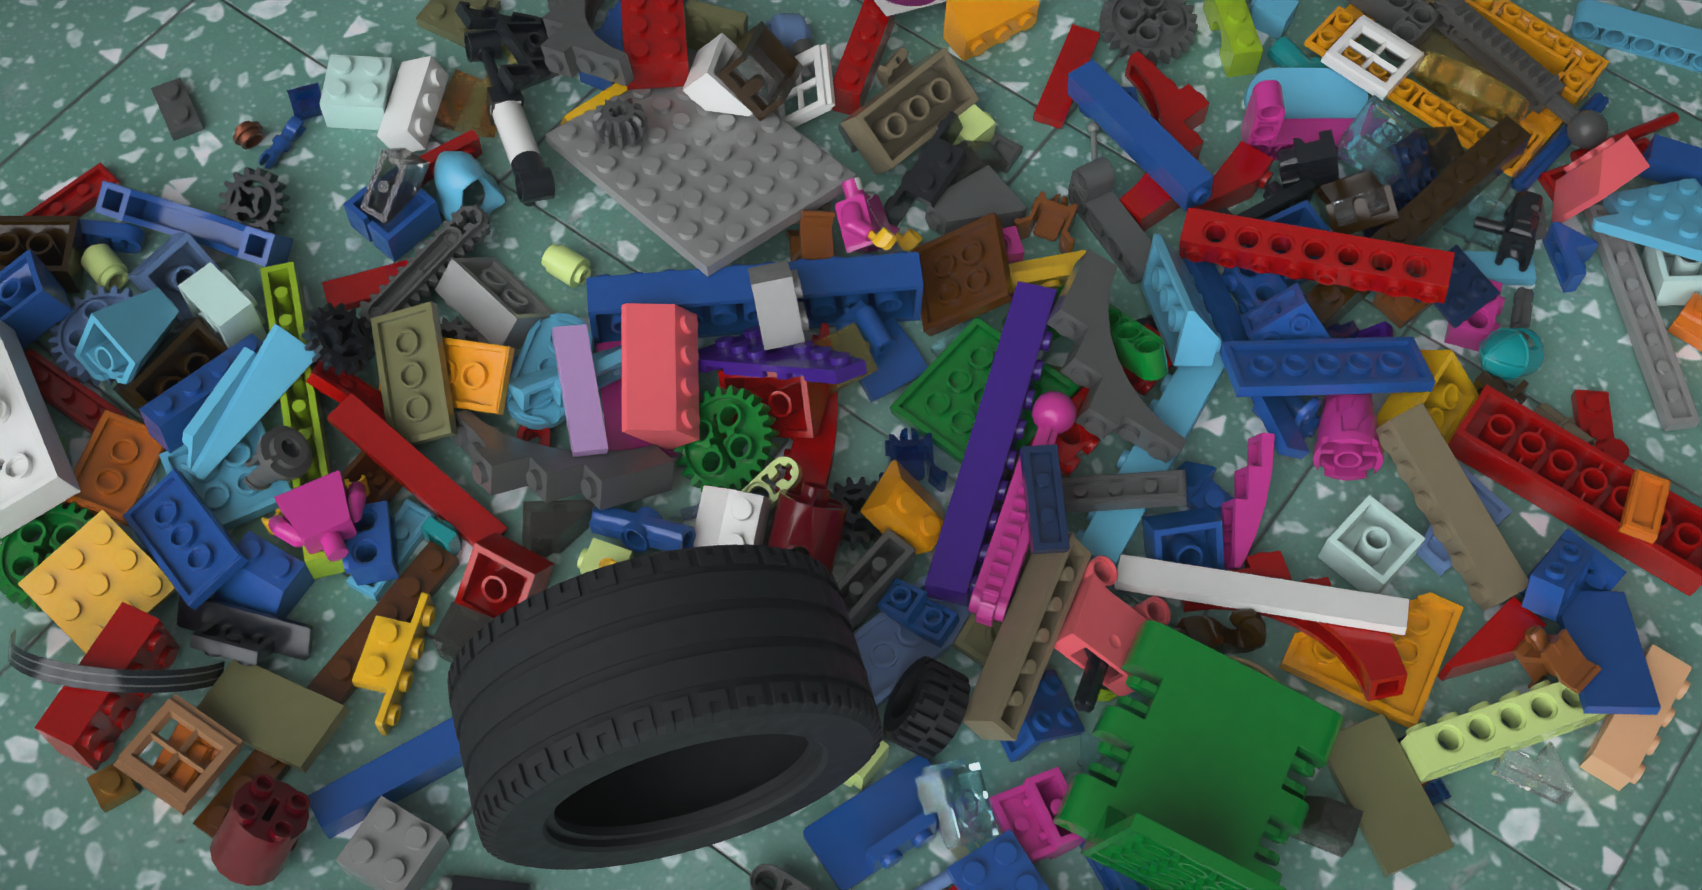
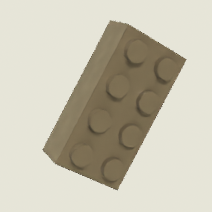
M944 47L927 55L840 124L874 174L877 175L893 169L935 135L938 124L947 117L950 111L959 116L977 102L979 97Z

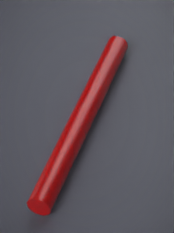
M1674 111L1607 137L1603 142L1611 137L1616 142L1626 135L1632 141L1678 123L1679 116ZM1580 148L1570 153L1572 162L1592 149Z

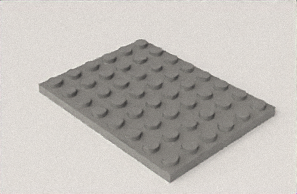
M693 52L688 54L689 72L696 56ZM684 86L628 90L620 96H613L609 99V101L613 102L618 97L621 101L631 98L633 104H641L647 117V127L643 141H636L634 147L626 145L623 146L622 150L619 146L608 149L606 143H599L592 126L593 115L596 110H588L584 114L545 134L546 142L552 149L707 277L799 221L802 210L815 211L844 193L841 183L857 177L855 173L773 112L759 121L754 114L743 116L705 111L682 91Z

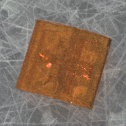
M456 69L442 98L434 124L461 133H466L472 129L479 137L494 138L497 127L496 125H491L486 111L487 87H492L488 76L486 75L483 81Z

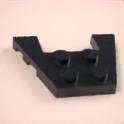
M458 2L455 12L467 30L496 29L505 46L518 62V64L501 65L497 73L509 94H514L560 75L549 71L545 64L541 44L548 39L542 17L513 12L512 16L499 14L494 7L484 6L483 10L470 8L469 2Z

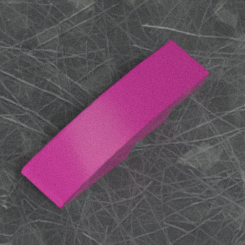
M1260 433L1248 439L1247 466L1234 471V499L1221 504L1224 568L1226 571L1242 567L1256 537L1265 509L1272 475L1275 434Z

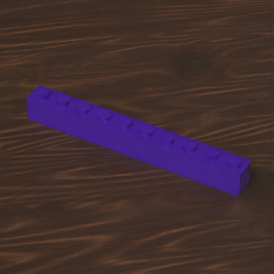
M1017 282L925 581L927 597L969 606L979 576L981 563L984 562L990 544L987 543L990 532H994L1000 512L997 511L999 502L1005 500L1010 486V481L1006 480L1008 471H1014L1017 465L1019 451L1015 450L1018 440H1024L1028 424L1024 417L1026 411H1032L1035 404L1036 390H1033L1035 380L1041 381L1045 368V361H1042L1044 351L1049 352L1052 346L1054 333L1050 331L1051 327L1046 323L1057 302V289Z

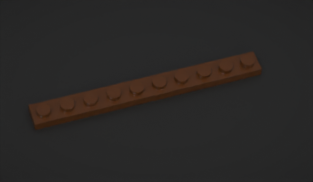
M430 540L400 578L397 579L307 686V689L344 705L358 688L353 685L352 678L375 616L378 615L411 623L421 593H429L432 598L460 565L459 559ZM254 749L195 819L193 825L213 839L220 822L232 804L235 793L245 783L252 781L259 774H267L273 779L281 781L291 769V766Z

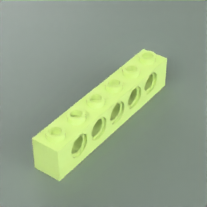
M1545 680L1532 686L1529 689L1530 692L1520 694L1518 690L1502 696L1499 702L1492 705L1488 701H1483L1469 708L1468 713L1458 715L1456 711L1440 717L1436 724L1427 726L1425 722L1416 724L1405 731L1407 736L1399 744L1420 783L1423 784L1603 721L1609 714L1584 713L1577 693L1564 686L1560 681L1551 684L1549 680ZM1532 709L1536 710L1540 716L1536 715ZM1501 719L1505 720L1510 728L1504 725ZM1470 730L1476 732L1480 739L1474 737ZM1438 740L1444 742L1447 745L1448 750L1444 749L1439 744Z

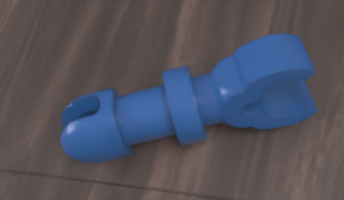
M295 115L289 119L281 135H276L272 139V146L266 149L259 157L260 166L266 163V169L273 168L279 161L280 155L291 149V142L297 140L306 129L302 126L304 125L303 120Z

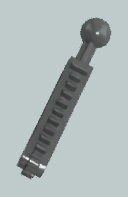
M1436 0L1434 2L1433 8L1437 12V19L1433 27L1444 34L1526 103L1530 111L1534 110L1539 114L1546 108L1551 110L1568 125L1567 137L1574 146L1582 149H1592L1603 143L1608 133V122L1601 113L1594 110L1579 111L1564 99L1561 93L1566 85L1559 80V75L1554 76L1468 5L1465 0Z
M476 204L474 206L462 205L456 213L453 212L451 214L452 220L450 222L444 221L442 223L443 229L441 231L435 230L433 232L434 238L432 240L426 239L424 241L425 247L423 249L417 248L415 250L417 255L414 258L408 257L406 259L408 264L405 267L399 266L397 268L399 273L395 277L390 275L388 277L389 283L386 286L380 285V292L377 295L372 293L369 295L370 303L360 302L362 311L359 313L360 318L364 316L367 318V321L364 323L365 327L372 328L370 318L422 304L421 299L423 297L429 298L431 296L430 290L436 288L451 259L466 258L468 251H475L474 245L477 242L482 244L484 238L490 235L488 212H484Z

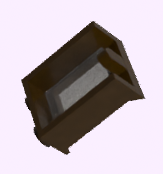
M761 21L740 38V42L730 59L717 76L761 121L785 103L804 66Z
M1375 167L1318 185L1314 189L1320 215L1324 217L1332 232L1353 234L1399 219L1391 186Z

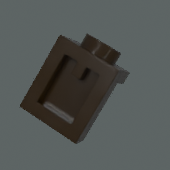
M1484 370L1475 379L1473 384L1479 395L1487 384L1520 404H1523L1528 398L1525 392L1529 383L1525 380L1510 392L1506 383L1501 378L1491 376Z

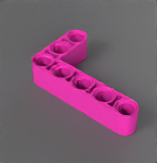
M1264 80L1254 86L1240 127L1242 141L1274 158L1273 161H1278L1277 151L1294 148L1293 138H1299L1305 144L1319 140V132L1332 129L1338 160H1381L1390 157L1394 153L1391 147L1394 145L1392 129H1390L1373 153L1367 150L1368 143L1363 139L1366 134L1374 139L1388 121L1387 119H1284L1286 111L1282 86L1276 80Z

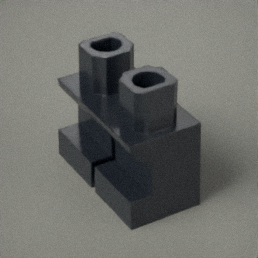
M1332 129L1319 132V140L1305 144L1303 140L1293 138L1294 148L1277 151L1281 182L1285 189L1307 177L1315 186L1339 179L1338 156Z

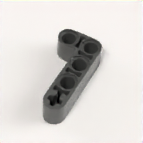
M1346 0L1417 49L1427 41L1437 19L1436 10L1423 0ZM1385 49V53L1390 59L1400 62L1404 61Z
M1099 157L1072 171L1068 197L1071 205L1074 203L1078 204L1077 214L1129 282L1136 284L1143 279L1152 241L1112 191L1115 180L1113 168L1106 158Z

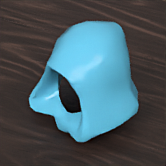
M443 151L438 155L434 165V182L436 187L434 199L437 202L439 213L443 214L448 222L452 220L451 214L453 212L456 213L460 206L463 205L464 190L476 180L480 181L485 191L483 204L479 208L484 212H488L489 216L493 210L505 203V197L495 179L484 171L481 164L472 155L462 151Z

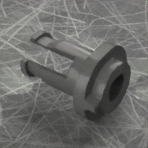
M283 425L274 427L258 439L257 453L253 458L248 459L244 463L246 467H258L244 477L243 481L249 488L255 491H263L268 489L272 485L271 483L278 480L292 481L300 478L310 469L312 464V450L308 441L300 432L291 427Z

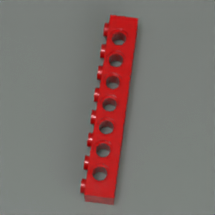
M1188 207L1180 237L1179 256L1192 262H1210L1225 268L1238 267L1249 269L1259 274L1272 273L1284 275L1293 280L1307 279L1317 281L1323 285L1335 284L1351 287L1357 291L1369 290L1385 293L1391 297L1404 296L1419 299L1425 303L1438 302L1444 304L1455 252ZM1212 239H1218V240H1221V241H1220V242H1212V241H1210V240H1212ZM1243 245H1252L1254 247L1246 248ZM1282 250L1286 253L1280 254L1275 251ZM1316 256L1319 257V259H1311L1309 257ZM1342 262H1350L1352 265H1345ZM1375 268H1384L1386 271H1379ZM1416 273L1420 275V277H1414L1409 274Z

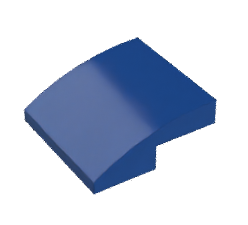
M893 317L883 323L895 340L894 347L888 352L878 355L876 362L867 368V373L857 377L871 403L918 378L928 367L911 339ZM843 344L836 347L838 352H847Z

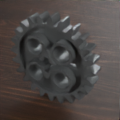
M1108 0V2L1104 1L1099 19L1101 23L1099 31L1104 33V42L1111 41L1110 50L1120 49L1118 55L1120 58L1126 54L1132 55L1139 51L1147 59H1150L1155 66H1157L1158 59H1162L1164 63L1169 64L1171 56L1178 60L1180 59L1181 52L1187 53L1189 45H1193L1198 24H1196L1197 14H1192L1194 6L1185 5L1186 0Z

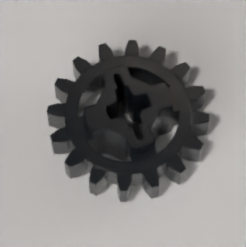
M246 167L244 175L234 172L235 181L233 183L225 181L224 183L228 188L227 193L219 194L221 198L225 199V204L218 206L219 210L227 212L224 216L226 218L275 233L274 224H284V220L280 217L281 213H289L290 210L283 206V202L290 200V196L281 193L287 186L277 181L279 176L259 167L256 170ZM261 182L265 186L262 187L258 185L257 187H255L253 183ZM245 219H249V220L254 219L256 222H255V223H246L244 220H245Z
M327 303L323 308L318 307L303 324L307 329L302 333V338L310 341L304 348L306 351H314L313 362L319 360L324 362V371L334 367L337 376L341 375L344 371L350 376L357 370L361 371L375 356V352L372 350L374 340L369 337L372 334V328L365 327L364 323L367 321L365 316L360 319L356 317V309L354 307L347 312L345 311L344 303L338 304L335 308L331 303Z
M848 477L844 487L838 482L834 483V493L830 492L829 497L837 499L848 506L839 544L840 547L847 541L850 542V549L853 551L859 543H862L864 549L868 550L869 541L873 540L876 542L882 536L881 532L860 512L878 484L876 480L870 486L865 484V477H861L859 483L856 484Z

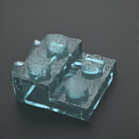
M963 758L921 768L923 776L915 778L918 788V799L923 806L925 815L938 813L939 829L945 840L947 850L999 835L979 762L965 765Z

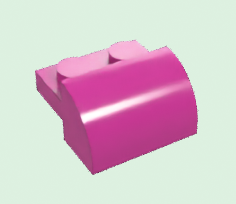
M1059 767L1027 778L1022 785L991 796L987 802L1001 833L1003 834L1011 829L1033 864L1046 858L1050 860L1055 859L1076 848L1086 840L1053 823L1068 788Z

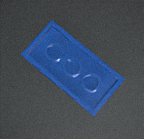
M176 468L123 515V518L180 596L194 610L202 605L249 561L187 478Z
M1579 591L1557 621L1560 631L1562 629L1567 630L1583 656L1601 667V671L1578 694L1583 712L1588 714L1657 715L1661 706L1625 592Z

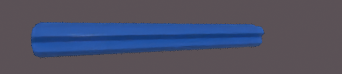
M1600 92L1595 93L1579 111L1594 110L1601 113L1609 103V99ZM1567 124L1514 177L1511 182L1512 189H1516L1517 192L1527 191L1539 178L1540 174L1544 173L1568 148L1571 141L1567 137Z

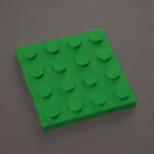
M978 317L954 339L890 406L891 414L960 464H962L1002 334ZM1045 363L1043 377L1041 381L1035 380L1033 390H1036L1035 402L1041 395L1049 391H1061L1072 399L1080 391V386ZM1027 410L1024 420L1028 421L1024 440L1017 441L1015 450L1020 451L1022 446H1029L1036 435L1038 427L1034 423L1031 410Z

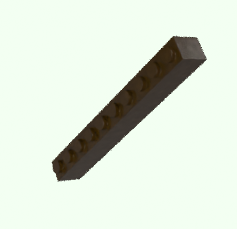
M1506 115L1398 212L1399 219L1387 222L1370 238L1421 247L1523 155L1531 134ZM1342 262L1345 265H1352L1350 262ZM1375 268L1379 271H1386L1384 268ZM1319 283L1306 297L1321 323L1329 331L1372 291H1357L1351 287Z

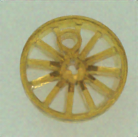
M1425 51L1412 70V74L1420 83L1447 98V102L1452 106L1473 116L1477 113L1499 122L1507 115L1520 125L1530 105V102L1523 95L1497 79L1462 62L1435 52Z

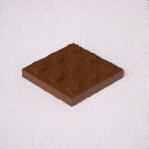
M995 212L911 250V252H919L924 284L921 318L923 331L929 336H933L1012 301L1014 291L1001 218Z

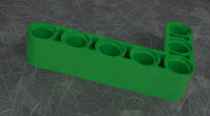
M1064 285L1057 288V300L1064 288ZM1109 303L1110 332L1120 364L1139 378L1147 381L1158 380L1167 375L1168 364L1164 340ZM1007 316L1002 320V327H1004ZM1051 327L1050 331L1054 333L1053 340L1062 336Z

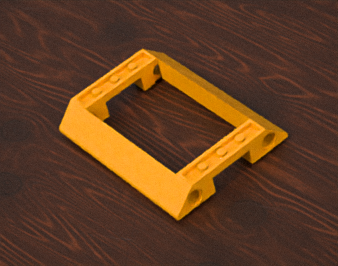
M1465 0L1468 5L1554 76L1559 75V80L1566 85L1561 96L1575 108L1581 104L1610 62L1510 0ZM1349 4L1346 9L1338 6L1305 40L1304 45L1323 57L1360 16L1365 15L1374 22L1377 21L1352 4ZM1360 34L1354 41L1358 42L1364 35ZM1349 47L1341 54L1359 66L1367 60ZM1373 62L1366 68V71L1384 82L1392 75ZM1407 76L1387 97L1466 149L1472 147L1490 130ZM1548 108L1539 114L1532 110L1523 121L1519 119L1516 122L1528 131L1531 137L1523 155L1504 171L1511 178L1517 176L1563 125L1564 121Z

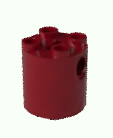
M803 482L802 490L782 489L779 491L766 546L791 549L792 551H797L795 547L802 546L808 550V553H803V555H809L813 559L819 560L832 573L848 506L837 499L829 497L831 488L823 484Z
M267 774L256 775L252 781L245 783L235 793L232 804L220 822L210 845L211 860L219 873L230 881L245 886H261L273 881L284 869L296 847L299 836L307 827L309 820L308 808L310 806L308 796L303 792L297 791L288 783L273 779Z

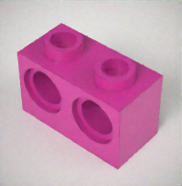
M1489 280L1501 294L1502 283ZM1500 294L1497 295L1457 328H1454L1448 322L1444 342L1478 351L1481 340L1500 328V323L1495 321L1496 316L1501 314L1505 297L1500 296Z

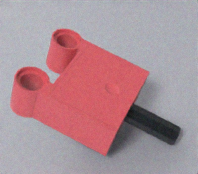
M1102 555L1089 561L1054 646L1057 651L1084 670L1074 703L1078 711H1085L1087 713L1094 710L1102 684L1118 696H1126L1134 692L1125 683L1128 675L1131 676L1132 674L1120 668L1139 625L1146 620L1167 625L1171 620L1169 606L1158 596H1152L1130 607L1107 588L1115 584L1118 572L1114 562Z

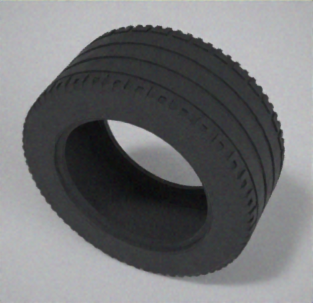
M732 544L670 550L617 562L570 578L523 600L484 625L458 651V655L454 657L453 663L450 665L447 678L453 722L467 779L475 824L482 845L493 857H497V859L507 863L525 867L578 870L627 865L696 850L751 832L780 820L835 790L871 759L879 748L883 736L878 707L864 668L842 593L833 574L827 569L826 565L820 563L817 559H813L812 556L803 555V553L792 551L791 549H780V547Z

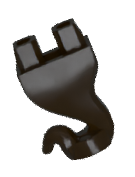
M1240 609L1231 613L1229 620L1232 625L1237 627L1236 629L1227 628L1216 619L1205 615L1181 618L1174 629L1224 655L1229 653H1248L1262 648L1266 638L1265 624L1261 615L1253 609Z

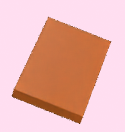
M105 409L73 470L81 492L67 499L64 503L70 505L72 502H75L81 510L87 508L94 515H97L103 509L116 523L128 527L129 524L123 518V515L143 497L161 461L159 454L165 452L166 449L149 435L145 424Z

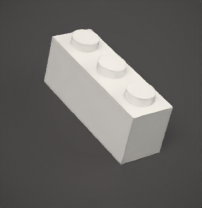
M432 56L401 62L377 137L395 155L426 150L449 78V74Z

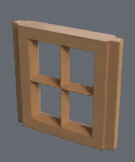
M174 694L119 754L118 759L113 765L184 816L237 756L245 742L183 698ZM171 718L193 732L180 748H177L158 734ZM198 737L220 751L207 767H204L185 753ZM152 740L174 754L160 771L139 757ZM179 759L201 773L188 790H185L166 776Z

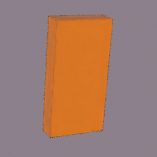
M1636 469L1632 475L1618 531L1653 544L1658 537L1671 481Z

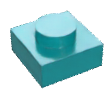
M429 516L421 525L426 542L429 543L431 540L454 556H457L462 550L458 537L459 532L449 522L442 520L439 523Z

